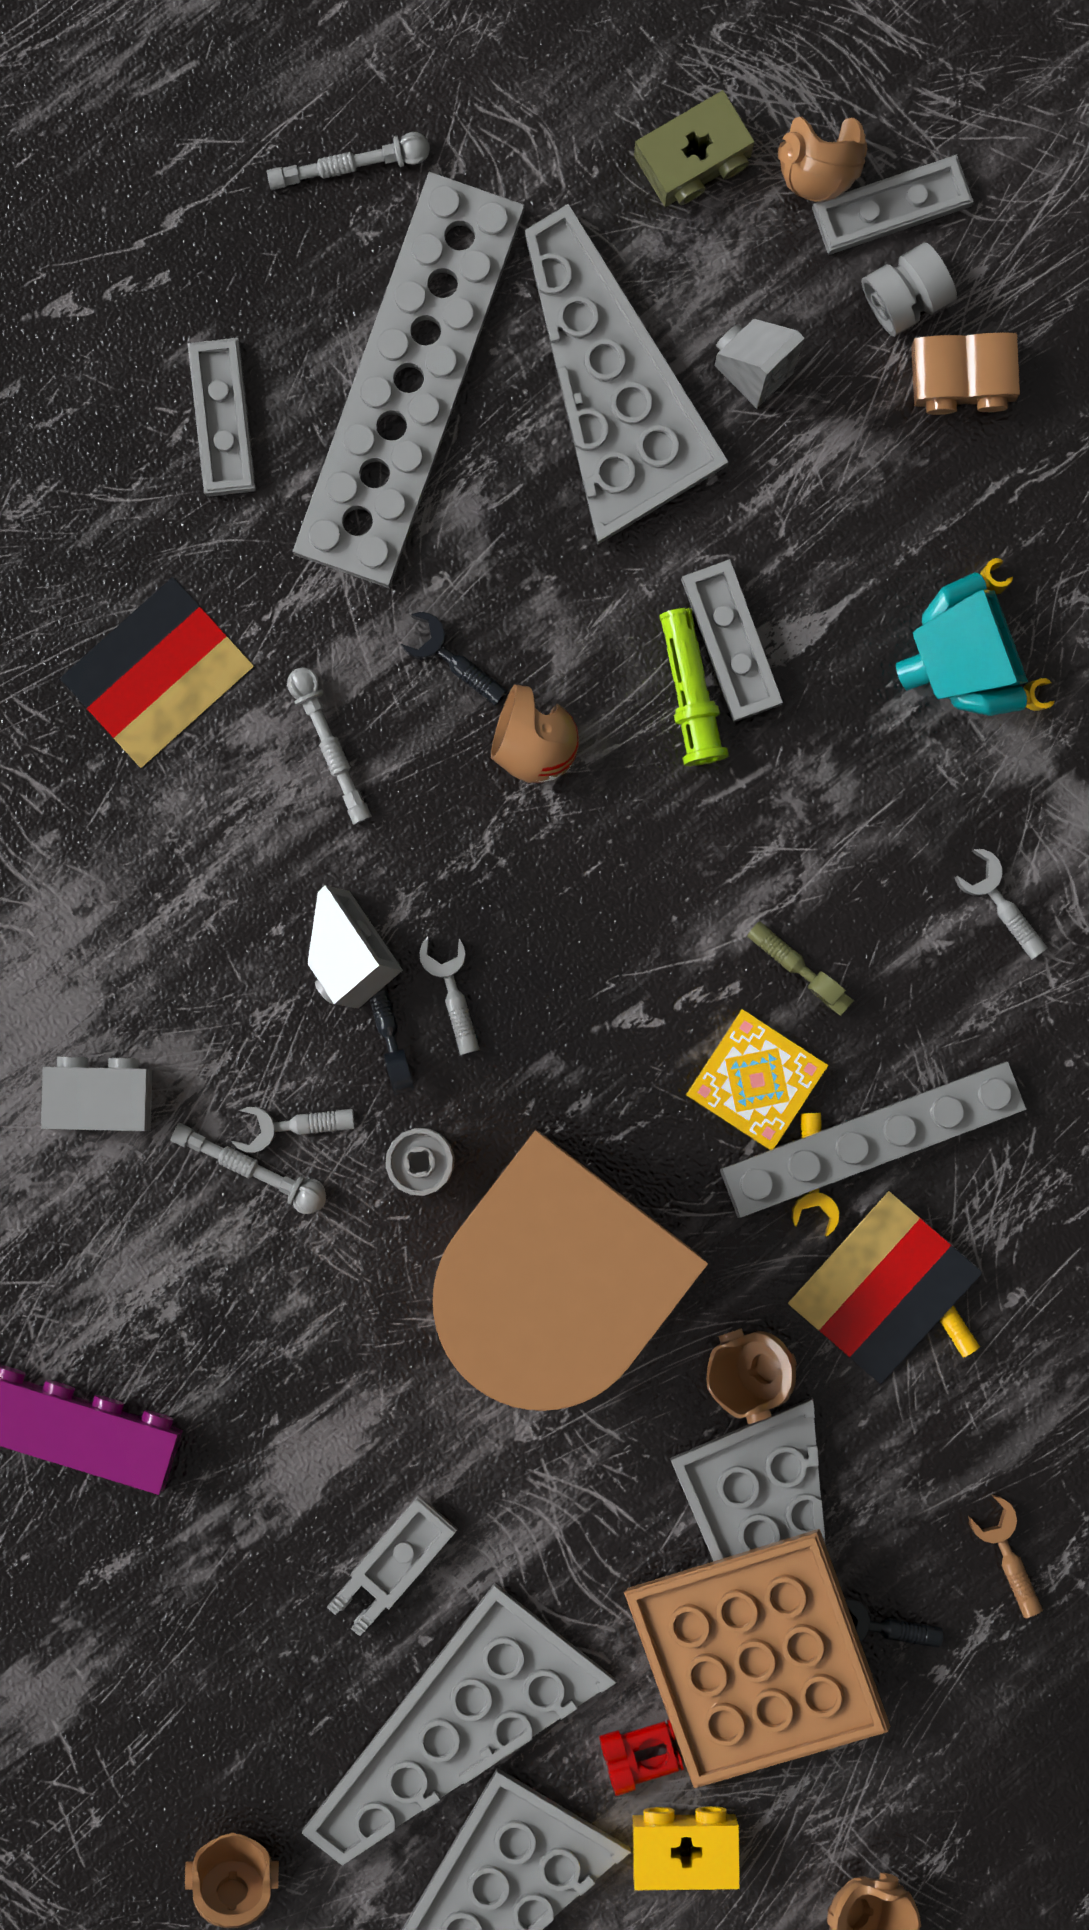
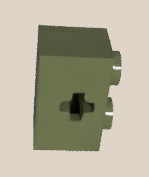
M724 90L635 141L634 157L664 207L669 206L675 201H678L680 205H684L700 196L706 190L704 184L720 175L726 180L743 171L749 165L748 159L752 156L755 142ZM693 147L696 152L706 149L705 159L700 161L696 155H691L687 158L688 148Z

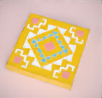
M741 1009L686 1093V1096L762 1146L772 1150L789 1127L828 1065Z

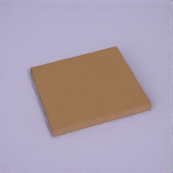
M820 1529L632 1586L624 1592L694 1788L889 1731L890 1723Z

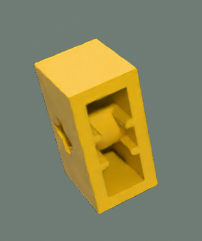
M706 1806L696 1808L695 1815H675V1810L668 1807H650L643 1810L644 1815H633V1880L635 1890L739 1889V1825L736 1814H727V1809L723 1807ZM690 1837L693 1844L689 1856H680L678 1847L681 1845V1838Z

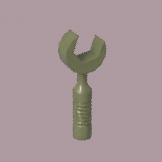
M761 921L750 930L747 935L750 940L761 947L768 955H771L787 971L799 973L809 981L810 984L807 988L835 1013L841 1016L853 1003L854 1000L844 993L846 990L822 971L817 975L805 965L803 956L793 950L779 936H776Z

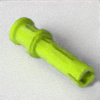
M691 608L674 609L659 615L663 633L665 634L669 662L677 692L679 708L675 710L674 720L676 724L681 725L687 753L682 758L684 766H698L729 757L728 749L721 745L716 717L720 715L719 706L714 701H710L709 692L707 691Z

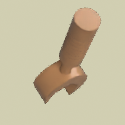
M992 1495L1003 1507L999 1525L981 1529L968 1516L969 1525L974 1534L984 1542L998 1543L1003 1555L1001 1566L1018 1601L1023 1617L1029 1618L1041 1613L1043 1609L1033 1590L1034 1588L1028 1578L1021 1558L1012 1552L1007 1541L1016 1529V1512L1012 1505L1001 1496Z

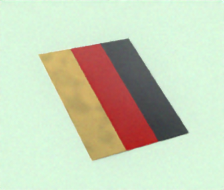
M172 577L59 679L135 763L142 768L254 666Z
M888 1191L788 1304L877 1382L882 1384L983 1272Z

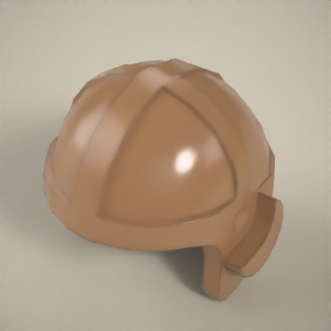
M797 117L792 121L790 132L783 136L782 139L785 141L781 142L778 148V159L780 160L781 172L787 187L796 195L807 200L825 202L835 199L847 191L854 181L861 176L867 153V142L861 123L855 118L845 119L842 123L837 142H827L817 136L812 126L803 117Z
M742 1329L718 1336L721 1343L712 1349L707 1368V1389L710 1394L732 1416L736 1418L746 1417L748 1424L772 1417L769 1409L782 1405L793 1393L797 1365L794 1353H791L779 1338L765 1331H756L744 1335Z
M230 1833L215 1838L198 1850L194 1861H186L185 1890H193V1901L199 1914L215 1926L239 1928L253 1923L268 1908L271 1900V1889H278L279 1861H271L269 1853L260 1843L241 1834Z
M881 1872L879 1879L856 1877L848 1881L835 1895L831 1905L828 1907L827 1923L830 1926V1930H920L921 1921L913 1897L903 1886L898 1884V1877Z

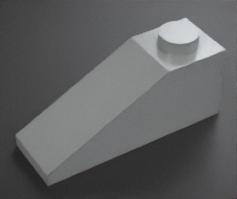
M753 319L743 329L736 324L716 344L720 351L717 353L714 366L757 409L793 374L805 338L798 330Z

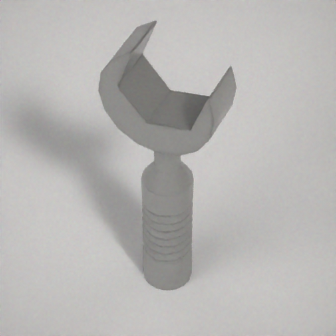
M974 849L971 852L986 861V879L972 886L959 876H956L954 878L958 887L963 892L972 896H982L988 893L997 905L999 918L1006 924V927L1011 931L1019 944L1022 945L1030 959H1034L1048 947L1026 918L1023 917L1017 906L1013 902L1005 900L996 887L1002 878V866L999 859L992 852L984 849Z
M427 936L420 948V961L424 969L431 975L444 978L448 991L445 1003L451 1024L453 1025L452 1028L454 1029L459 1053L463 1055L478 1051L480 1049L469 1009L467 1008L466 998L457 989L454 974L458 973L464 965L466 958L465 947L459 939L458 957L440 964L428 956L429 937Z
M246 1107L239 1111L257 1115L261 1133L250 1145L237 1141L231 1142L244 1152L256 1153L266 1149L272 1143L276 1132L292 1131L298 1135L355 1129L353 1109L298 1114L289 1121L274 1122L273 1117L266 1110L259 1107Z

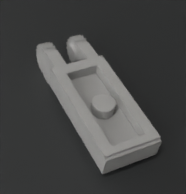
M418 1494L350 1574L352 1578L342 1587L328 1604L327 1608L336 1615L339 1611H343L351 1602L352 1596L361 1586L365 1588L376 1599L367 1609H363L354 1620V1625L351 1629L361 1636L385 1608L389 1610L455 1534L457 1527Z

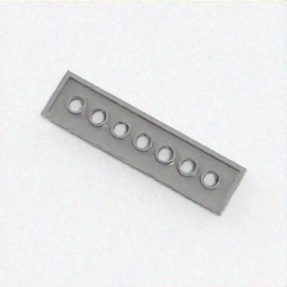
M428 172L292 552L295 556L390 588L524 214L525 205ZM456 226L469 228L475 236L473 244L461 251L452 249L445 241L450 229ZM440 273L452 275L458 283L456 291L446 298L434 296L428 288L430 280ZM430 320L439 326L441 334L435 343L421 345L414 341L411 333L413 327L418 322ZM407 367L419 370L424 377L422 386L412 393L400 391L394 383L397 373ZM387 415L402 417L407 424L406 432L397 440L384 439L377 431L381 419ZM380 462L387 466L390 476L385 485L379 488H370L361 481V472L369 463ZM356 509L367 511L373 518L371 529L361 536L349 534L343 525L346 515Z

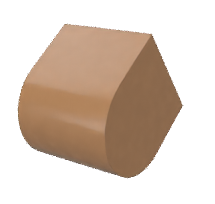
M535 1129L459 1228L440 1260L433 1287V1315L436 1330L446 1355L457 1371L473 1387L486 1396L500 1403L526 1410L546 1411L568 1408L596 1397L624 1374L708 1263L697 1252Z

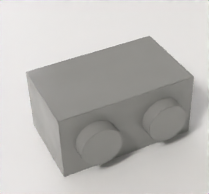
M57 1057V1067H43L41 1129L151 1131L153 1069H139V1059L108 1058V1068H88L87 1057Z

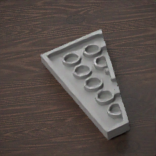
M567 204L525 230V238L597 544L599 545L727 467L728 460L573 210Z
M812 1397L776 1412L770 1418L748 1424L670 1458L713 1561L816 1529H820L825 1542L818 1470V1449L814 1423V1402Z
M494 1583L302 1830V1834L343 1866L394 1832L395 1828L422 1810H427L439 1802L443 1796L461 1784H466L532 1740L533 1736L557 1720H562L577 1710L578 1706L599 1692L602 1693L616 1684L617 1680Z
M497 1768L402 1930H543L576 1897L582 1896L595 1884V1881L615 1863L618 1864L630 1854L631 1847Z

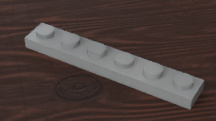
M1003 1062L721 1168L720 1172L737 1218H741L1026 1110L1010 1065L1008 1062Z

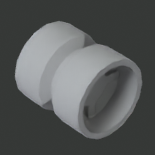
M925 242L901 255L898 260V267L895 268L886 264L862 278L861 281L866 299L883 328L894 337L919 323L921 312L924 311L927 314L933 315L957 300V291L947 267L934 248Z
M414 1128L401 1133L392 1141L386 1153V1170L390 1180L399 1190L410 1195L425 1196L438 1191L449 1181L454 1170L455 1155L451 1144L442 1134L432 1129Z

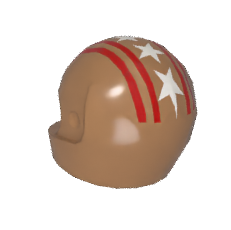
M515 684L506 698L498 720L491 748V759L512 776L527 783L552 781L565 774L577 756L579 749L577 726L572 716L559 704L553 707L549 715L540 713L535 708L532 689L529 686Z

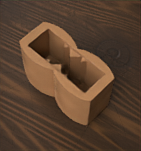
M983 333L967 336L940 335L914 338L911 345L914 406L926 407L927 414H951L957 412V405L977 404V411L979 412L1004 411L1008 409V402H1014L1019 397L1017 333Z

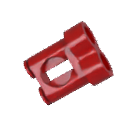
M667 1720L666 1724L663 1721L624 1734H620L619 1730L599 1735L601 1749L615 1796L635 1791V1785L679 1772V1769L681 1771L684 1770L679 1751L675 1750V1753L673 1751L670 1739L672 1738V1741H674L675 1735L670 1720ZM665 1744L667 1753L636 1762L634 1752Z

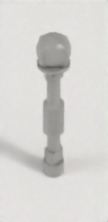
M409 132L402 136L400 140L398 136H394V143L383 145L382 149L355 155L350 151L319 158L317 163L301 167L293 165L267 170L270 189L275 190L284 188L287 185L301 183L300 180L316 176H321L325 179L331 176L355 172L357 167L384 161L386 164L398 161L400 167H404V162L407 164H419L428 157L430 145L427 138L421 133Z
M301 667L293 670L287 679L288 690L297 699L294 701L295 705H303L307 716L310 715L321 740L319 747L331 775L336 776L344 793L342 797L348 808L347 811L353 825L371 818L372 815L359 789L356 790L348 772L351 767L340 746L338 737L332 735L323 715L322 709L324 708L319 698L324 692L322 689L318 690V677L308 668Z
M178 1123L170 1141L184 1148L187 1146L199 1153L201 1151L218 1159L219 1165H223V1167L237 1172L248 1179L255 1177L278 1188L280 1192L288 1195V1204H293L298 1212L311 1214L319 1211L324 1206L326 1192L320 1181L316 1179L305 1180L303 1176L298 1177L296 1181L286 1176L282 1177L258 1165V1160L229 1146L222 1148L206 1140V1137L193 1132L194 1129L182 1123Z

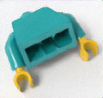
M992 559L982 569L980 574L974 572L945 585L937 593L922 614V626L913 632V637L920 654L896 663L899 680L906 691L930 682L937 699H950L952 705L958 710L987 716L1022 711L1025 707L1032 711H1039L1053 706L1055 701L1041 703L1035 697L1037 686L1051 683L1047 678L1031 681L1024 687L1020 686L1028 682L997 598V594L1002 593L1011 584L1013 577L1003 582H997L990 574V571L1002 565L1004 562L1002 559Z

